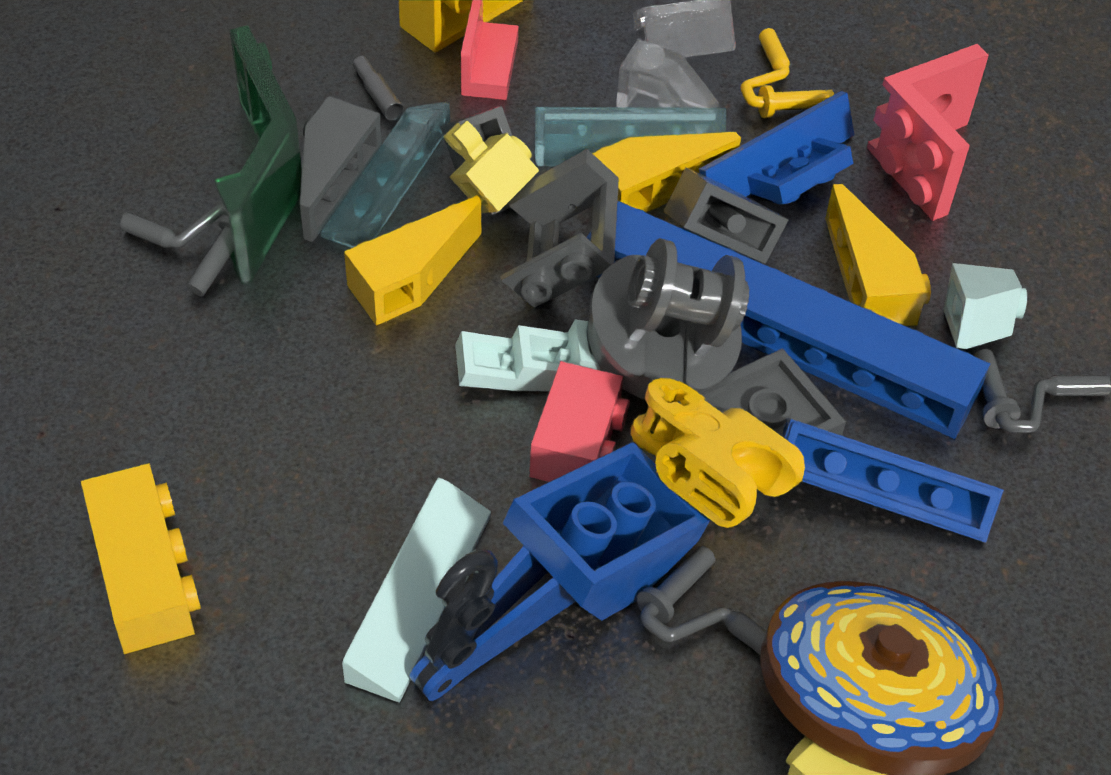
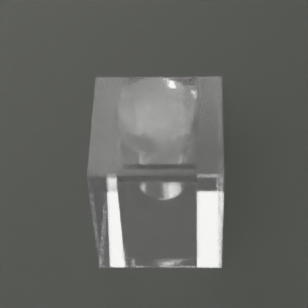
M638 39L619 69L616 109L688 134L705 133L718 111V100L681 53Z

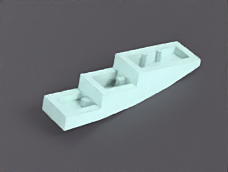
M575 319L568 332L518 325L512 338L461 331L455 344L459 386L511 391H550L560 361L603 371L595 360L589 345L588 321Z

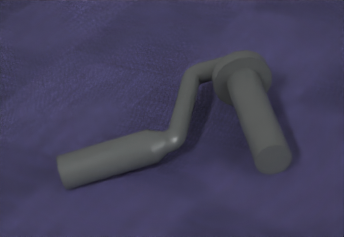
M225 202L215 205L178 236L172 229L131 212L125 213L120 221L122 231L163 248H180L189 243L219 217L226 215L218 223L222 229L221 234L186 284L189 290L199 296H204L238 243H248L253 236L250 229L246 226V212L240 207Z
M983 349L974 354L975 357L991 363L982 385L987 405L982 410V416L985 424L991 428H1002L1011 433H1032L1037 431L1041 425L1045 392L1052 396H1108L1111 391V381L1107 375H1053L1035 383L1029 420H1018L1021 416L1020 406L1016 400L1008 398L993 352Z
M699 546L657 588L645 587L637 595L642 625L665 642L677 641L719 621H723L729 632L761 654V646L767 630L744 613L732 611L729 608L720 607L673 628L665 625L674 616L673 604L715 563V555L705 546Z

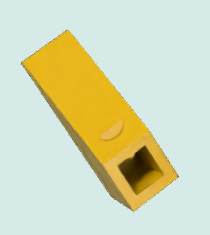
M476 195L458 204H452L439 212L415 222L407 223L401 228L370 241H364L356 247L344 251L347 286L376 326L420 307L481 235V198Z

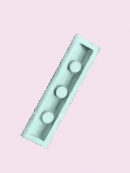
M441 478L436 480L342 663L345 683L399 703L411 681L409 678L410 672L421 660L428 646L425 642V637L429 630L439 622L446 608L442 604V599L436 596V589L446 572L458 560L475 550L491 517L490 510L450 482Z

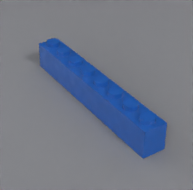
M618 201L614 263L632 254L646 256L651 245L659 238L674 242L677 249L678 263L712 271L717 261L725 255L741 259L745 269V280L749 285V302L746 314L741 322L743 344L768 355L783 348L801 370L956 439L979 396L991 363L924 335L920 331L878 315L869 309L862 308L830 294L824 289L814 287L782 273L778 269L743 256L730 248L695 235L684 228H679L647 214L643 210ZM590 232V233L588 234V236L586 237V238H588L590 241H591V232Z

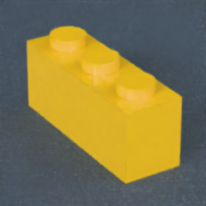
M150 463L82 480L81 485L113 620L124 654L195 635L189 612L199 610L201 607L192 575L181 578L179 575L177 564L187 562L188 559L180 529L167 530L164 518L175 515L167 482L155 485Z

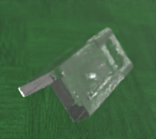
M696 0L643 7L633 11L635 29L644 28L647 57L650 62L730 52L736 48L730 0Z

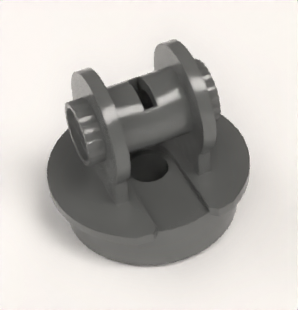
M659 238L651 245L646 256L632 254L610 265L598 279L592 291L589 304L588 340L593 356L604 372L623 376L622 389L641 399H645V392L649 383L659 378H670L680 381L698 393L708 391L717 386L731 372L741 350V322L746 314L749 302V285L745 280L743 262L737 257L725 255L717 261L712 271L678 263L677 249L674 242Z

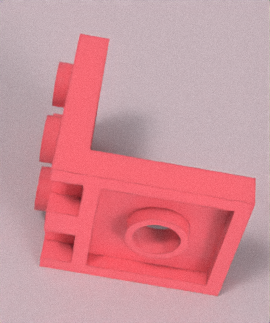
M978 44L890 75L883 80L882 85L890 93L888 103L876 108L873 121L881 128L880 137L868 141L867 149L880 162L884 171L890 174L908 193L911 201L918 205L932 221L949 214L970 147L956 129L968 125L989 57Z

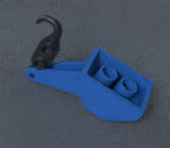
M634 442L513 499L503 524L524 546L497 577L498 561L494 554L486 549H478L466 554L446 572L435 592L436 596L442 599V604L446 608L439 622L427 633L425 642L428 644L425 656L414 666L409 678L429 701H434L447 693L474 670L574 602H577L586 611L603 621L636 602L637 595L645 587H653L699 541L710 519L661 481L656 470V464ZM547 572L553 576L552 579L495 623Z

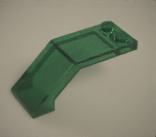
M248 25L230 29L229 31L239 101L259 142L241 172L214 179L215 187L229 215L234 251L229 258L241 284L252 282L301 195L302 180L296 117L272 72V62L266 44L264 42L257 43Z

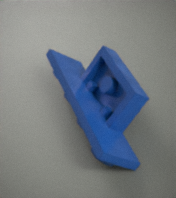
M840 91L699 168L700 174L726 185L744 196L753 194L771 200L776 204H788L796 201L801 193L817 184L831 181L836 173L853 164L851 146L840 144L855 135L848 93Z

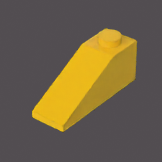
M736 132L628 137L610 146H604L592 154L619 178L618 201L647 213L668 203L685 167L700 173L699 168L740 147L741 137Z
M833 184L825 220L849 301L901 325H918L923 306L930 301L931 285L928 275L921 273L915 253L843 184Z

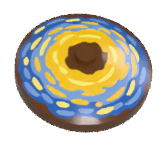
M855 581L826 582L804 588L792 594L776 609L762 642L760 660L763 678L770 695L785 717L819 747L838 758L867 770L887 775H945L955 772L975 761L985 751L1002 717L1004 698L1001 681L996 668L982 646L966 629L938 608L893 588Z

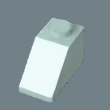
M952 263L943 311L956 348L968 349L1012 336L1015 318H1023L1027 304V290L1022 288L1014 270Z

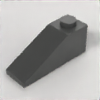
M331 96L326 98L316 112L313 111L309 114L303 128L304 150L300 210L303 237L310 242L315 240L382 149L380 113Z

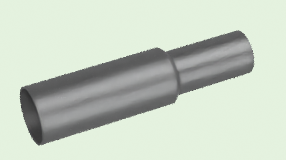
M365 56L355 58L353 67L364 81V87L386 119H398L404 112V106L383 76L375 71Z

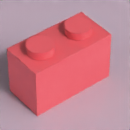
M560 361L531 443L529 477L551 482L616 450V442L610 441L613 430L622 432L630 402L627 399L621 398L623 376Z

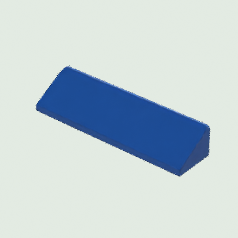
M787 418L782 437L795 445L804 456L805 470L802 482L986 543L1004 491L1003 489Z

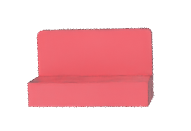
M472 0L461 50V95L507 100L518 43L519 26L483 22V0Z

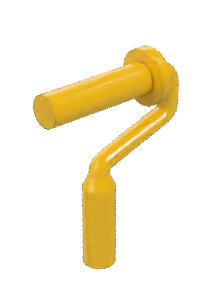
M767 28L759 34V40L774 71L744 81L740 89L747 104L758 108L762 118H771L775 111L809 109L834 95L831 89L774 92L773 87L767 84L786 78L789 74L790 61L774 29ZM760 87L758 96H756L753 89Z

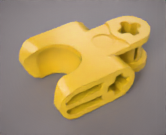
M659 378L649 383L645 392V400L649 407L646 414L639 415L634 419L630 432L632 439L640 448L656 456V470L661 481L718 526L729 528L747 519L753 513L757 489L764 495L776 497L790 491L802 481L805 464L804 456L800 450L749 412L741 408H730L720 412L706 402L704 396L688 385L674 379Z

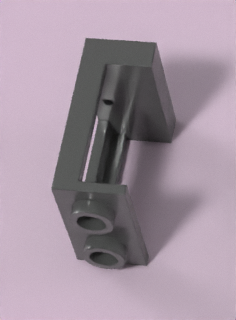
M588 149L530 180L509 201V206L530 223L527 261L502 274L501 281L534 308L602 274L614 263L619 178ZM593 206L591 241L580 233L558 245L560 223Z

